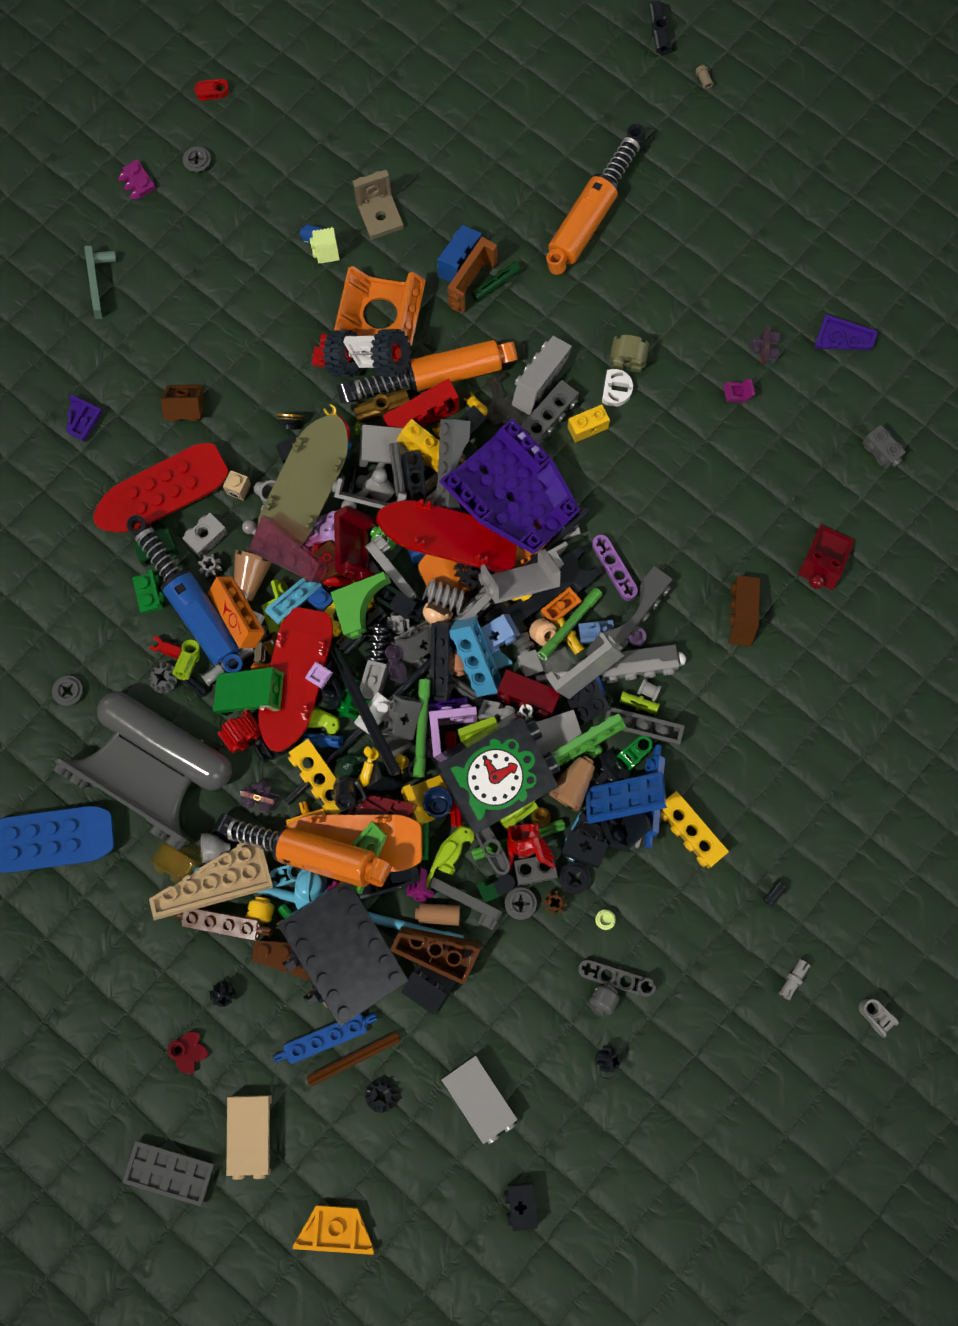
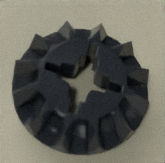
M569 863L560 872V885L564 891L570 894H581L590 885V872L581 863ZM568 872L573 875L581 872L578 878L580 883L574 882L569 885L572 878Z
M376 1079L367 1087L365 1099L368 1107L374 1112L384 1113L395 1106L398 1092L391 1081ZM375 1088H377L381 1092L389 1090L385 1095V1101L387 1103H385L381 1099L374 1101L378 1096L377 1090Z

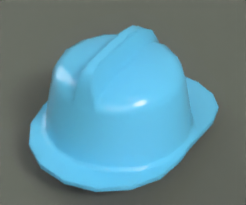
M301 870L296 879L294 902L297 909H300L327 891L326 876Z

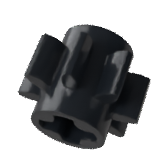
M417 597L416 601H414L416 605L408 617L412 618V621L419 623L420 619L425 620L422 612L426 602L424 599L422 600Z
M225 981L217 982L213 985L214 991H209L210 1000H213V1005L217 1004L220 1007L228 1006L232 1003V998L236 997L232 983L228 984Z
M603 1046L602 1050L597 1052L595 1060L596 1064L600 1065V1071L614 1072V1069L620 1066L621 1057L616 1053L617 1048Z

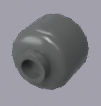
M607 984L598 986L590 999V1005L593 1007L592 1011L602 1017L604 1014H613L620 999L617 995L618 991Z

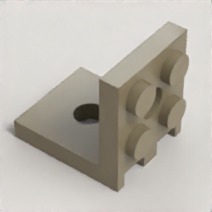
M387 170L376 171L371 175L359 177L352 181L356 204L370 240L404 229L391 195ZM378 215H384L386 217L384 220L376 219Z

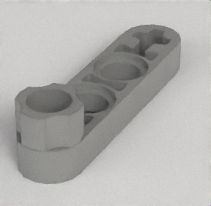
M379 534L365 547L402 593L411 600L416 601L419 596L385 556L384 553L391 547Z

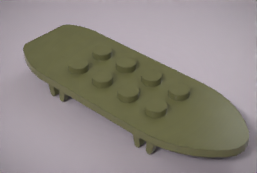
M324 416L311 423L302 431L295 441L258 518L259 538L286 552H294L306 542L333 488L334 481L338 478L345 463L348 451V437L345 424L338 416Z

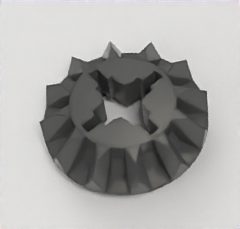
M192 147L183 155V164L190 173L192 171L197 174L199 171L205 172V168L210 167V154L203 147ZM197 155H198V158L200 159V161H198V163L195 164V161H196V158H197Z
M162 662L150 670L151 675L148 679L151 683L150 686L156 692L167 693L175 687L178 678L173 675L174 667L169 663ZM158 675H164L168 681H161Z
M63 676L54 683L52 696L60 705L73 706L74 703L80 701V697L83 694V685L73 676ZM64 686L68 689L71 688V692L73 695L66 694L64 696L66 692L62 687Z
M526 888L513 889L505 899L506 911L512 918L524 920L531 917L536 910V898ZM520 895H522L523 902L530 903V905L523 906L522 912H520L518 906L512 905V903L519 901Z

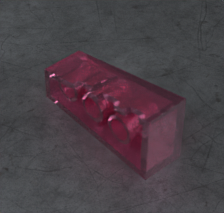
M262 515L248 551L311 582L321 583L328 565L311 550L307 549L302 542L293 537L288 530L279 525L274 518Z

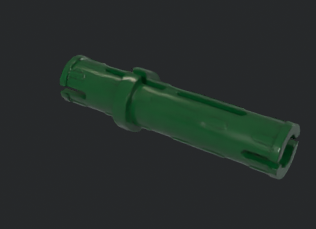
M514 261L505 269H500L498 274L471 291L474 299L479 301L501 284L509 282L512 276L521 271L520 266Z

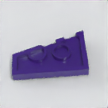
M826 314L813 349L871 350L878 331Z

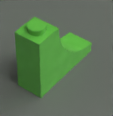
M381 572L330 592L343 635L346 637L357 639L367 632L366 612L369 603L381 588L391 583L386 573Z

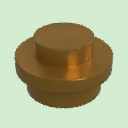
M537 808L532 813L531 819L533 824H539V827H544L550 823L551 814L545 808Z

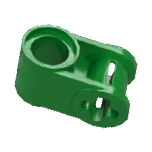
M640 736L624 748L616 757L618 759L621 758L628 766V770L631 771L652 750L653 742L647 736ZM641 740L649 742L647 750L639 749L638 744Z

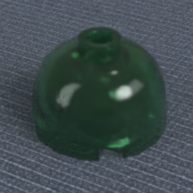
M355 753L344 755L336 760L333 775L336 779L340 777L357 779L367 759Z

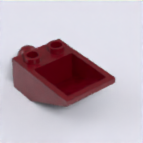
M820 524L797 575L808 579L809 585L814 589L826 587L833 591L842 575L855 540Z

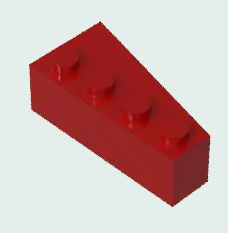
M448 378L394 410L388 411L383 415L384 424L386 427L404 428L412 419L421 427H427L441 419L458 413L459 397Z

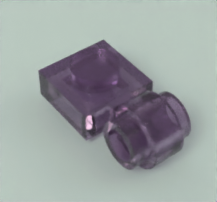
M388 646L385 650V655L389 659V662L386 663L390 679L403 683L408 680L406 667L403 662H399L403 657V651L399 646Z

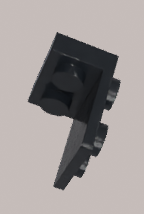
M646 812L600 822L608 846L624 852L651 830Z

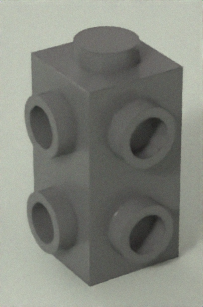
M882 425L869 433L862 442L865 449L876 457L878 464L884 466L886 470L891 466L894 468L903 461L902 457L906 453L903 446L891 437L889 430L884 429Z

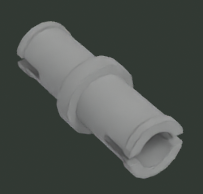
M798 960L792 973L787 975V981L779 992V995H783V998L789 1001L797 987L802 985V979L811 967L809 964L806 965L807 962L804 960Z

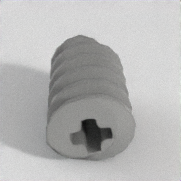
M432 579L428 583L422 598L423 600L428 596V603L435 599L436 606L442 602V608L450 605L449 611L456 607L457 614H459L465 596L464 590H460L457 593V587H453L450 591L449 584H446L443 588L441 581L435 585V579Z

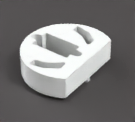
M619 369L607 370L602 403L617 407L625 404L630 399L633 382L626 372ZM612 385L627 387L628 392L611 390Z

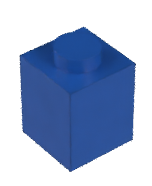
M321 586L307 599L309 605L315 611L321 612L333 603L332 596Z

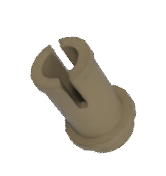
M705 65L697 67L695 75L699 77L703 89L711 88L714 83L708 73V67Z

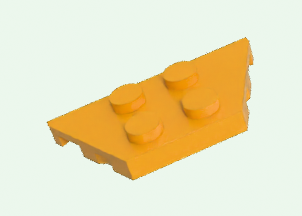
M316 1205L293 1245V1249L374 1254V1248L360 1211L355 1207Z

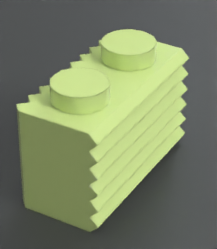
M334 228L313 230L310 244L313 257L318 259V264L340 260Z

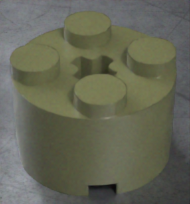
M621 335L620 339H617V336H615L609 359L613 364L612 367L615 369L628 367L633 372H641L642 368L646 366L649 342L647 340L646 343L641 342L642 338L633 335Z

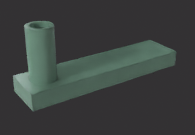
M84 246L95 319H102L95 264L116 262L115 251L93 253L92 246Z

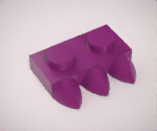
M138 159L122 167L123 171L120 173L118 181H127L124 190H133L130 199L142 198L156 190L155 185Z

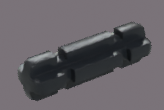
M191 675L189 679L182 680L200 698L207 694V689Z

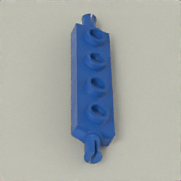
M654 745L653 756L646 759L645 775L662 772L664 776L665 758L661 756L662 746ZM661 809L646 812L651 830L644 835L645 848H653V837L659 832Z
M375 1012L366 1017H363L360 1013L341 1027L337 1022H334L284 1043V1051L273 1055L274 1062L277 1063L287 1059L293 1064L367 1033V1025L378 1021Z

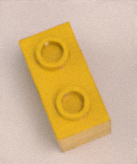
M601 404L569 418L567 428L576 443L607 430L610 419Z

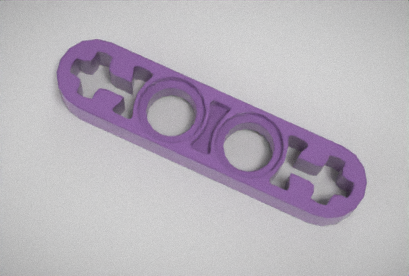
M597 535L593 539L592 547L611 581L624 600L631 601L635 599L638 593L637 586L610 540L605 535ZM599 540L601 543L605 542L604 549L606 550V552L603 555H601L603 553L602 547H597ZM613 556L615 563L607 564L605 557ZM617 571H621L624 573L625 578L617 580L614 574ZM626 581H629L626 584L629 590L633 589L631 596L629 593L625 594L626 588L624 583Z

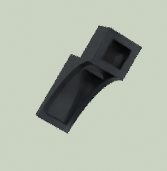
M417 866L403 871L390 872L382 887L369 883L365 886L362 894L357 892L356 894L360 901L363 902L378 895L395 893L421 881Z

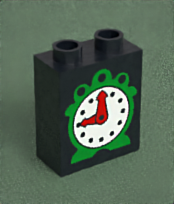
M512 713L431 758L466 825L474 834L558 788L553 776L561 772L550 751L541 754L535 741L542 738V733L531 716L523 720L521 716Z

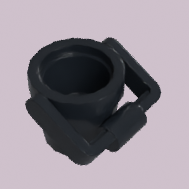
M336 677L329 678L323 689L319 688L315 706L326 710H335L340 706L342 697L345 694Z
M340 777L335 780L333 791L331 792L336 806L341 811L353 809L361 805L362 801L368 797L360 780L351 777ZM359 791L362 794V797L360 798L357 797Z

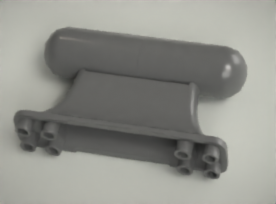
M120 691L107 693L98 703L97 717L99 722L113 731L114 734L103 747L84 759L66 760L56 757L54 762L57 764L53 771L69 779V781L83 790L88 783L95 788L101 789L153 824L154 826L149 831L153 835L164 841L169 834L170 837L166 843L181 851L184 845L188 847L190 841L183 834L179 823L180 806L187 788L191 782L209 791L224 787L229 782L232 774L231 762L224 754L128 694Z

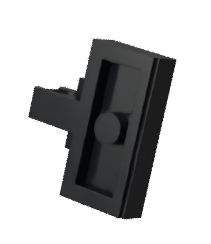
M611 749L595 759L603 771L595 778L600 785L608 779L611 782L634 778Z

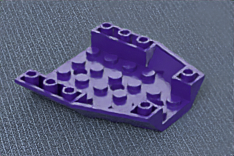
M513 418L456 470H451L439 481L481 525L531 554H535L580 511L553 459ZM480 468L486 469L488 474L481 473ZM506 495L512 496L514 502L509 501ZM533 522H537L541 529L535 528Z

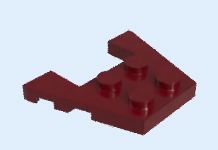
M358 793L357 797H362V794ZM368 795L361 805L349 809L346 815H390L392 812L396 815L412 817L417 804Z

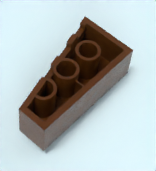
M401 926L390 951L464 985L481 950L482 942Z
M254 941L252 961L311 981L305 969H301L299 965L290 972H287L282 963L291 957L289 953L293 951L289 943Z

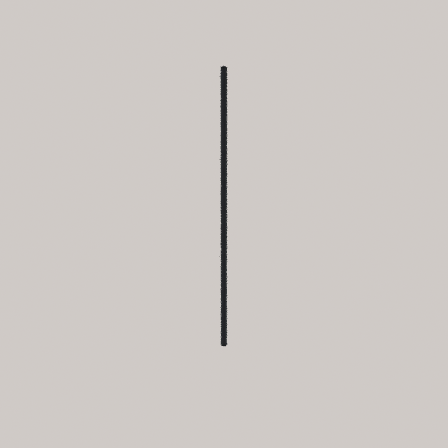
M587 506L583 507L540 550L546 549L547 552L551 550L590 512V509ZM538 552L524 566L538 563ZM492 598L489 600L490 605L485 610H480L476 614L478 621L495 605ZM431 657L388 698L389 701L393 699L394 694L402 696L430 668ZM358 727L342 743L341 748H336L324 760L329 767L365 731ZM317 773V774L314 776V781H315L322 773ZM303 781L284 801L290 805L311 785L310 782L305 783Z

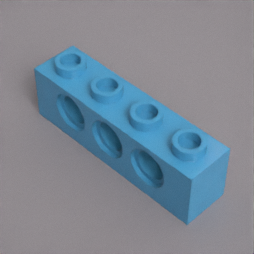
M472 617L455 621L449 630L450 638L457 647V654L462 659L464 671L470 678L472 689L475 690L477 697L497 693L502 679L477 618Z

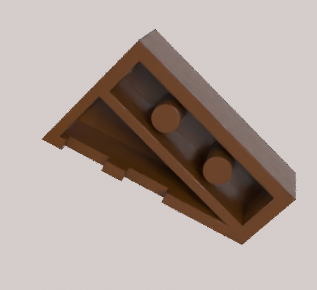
M737 575L735 583L732 582L730 590L733 598L730 601V609L732 611L729 618L730 632L728 644L752 646L759 626L760 578Z

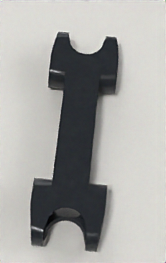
M583 546L578 547L561 557L564 565L560 569V587L533 593L529 599L525 601L520 599L512 606L508 601L500 602L479 623L483 627L501 615L509 614L520 634L528 632L529 628L525 623L537 615L542 608L569 587L577 595L581 594L601 576L603 571L600 567L590 571L580 569L577 562L586 553V550ZM506 644L500 646L499 648L502 649L506 647Z

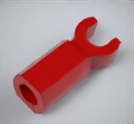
M157 636L153 637L158 642V646H149L152 651H161L162 654L176 659L179 658L182 651L181 646L167 641L163 642Z

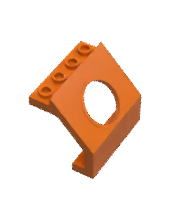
M354 266L349 267L334 330H353V332L357 333V336H374L378 334L377 331L381 329L373 328L366 323L364 310L368 304L375 300H387L396 307L397 318L392 325L383 329H401V331L405 332V336H408V342L412 346L426 280L414 272L408 273L406 282L373 278Z

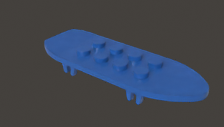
M79 807L0 819V873H14L92 862L108 855L115 846L112 814L100 807Z

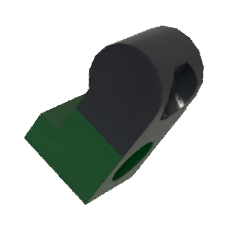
M506 874L488 886H485L484 881L476 886L484 903H488L512 891L515 886V880L512 876Z

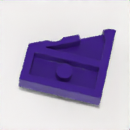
M70 395L67 433L85 442L103 411L80 398Z

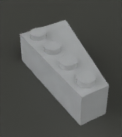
M552 336L549 341L544 342L541 352H537L532 363L527 364L523 372L524 374L517 377L512 406L528 415L532 414L535 402H540L545 389L549 388L554 376H557L567 361L571 345L555 336Z

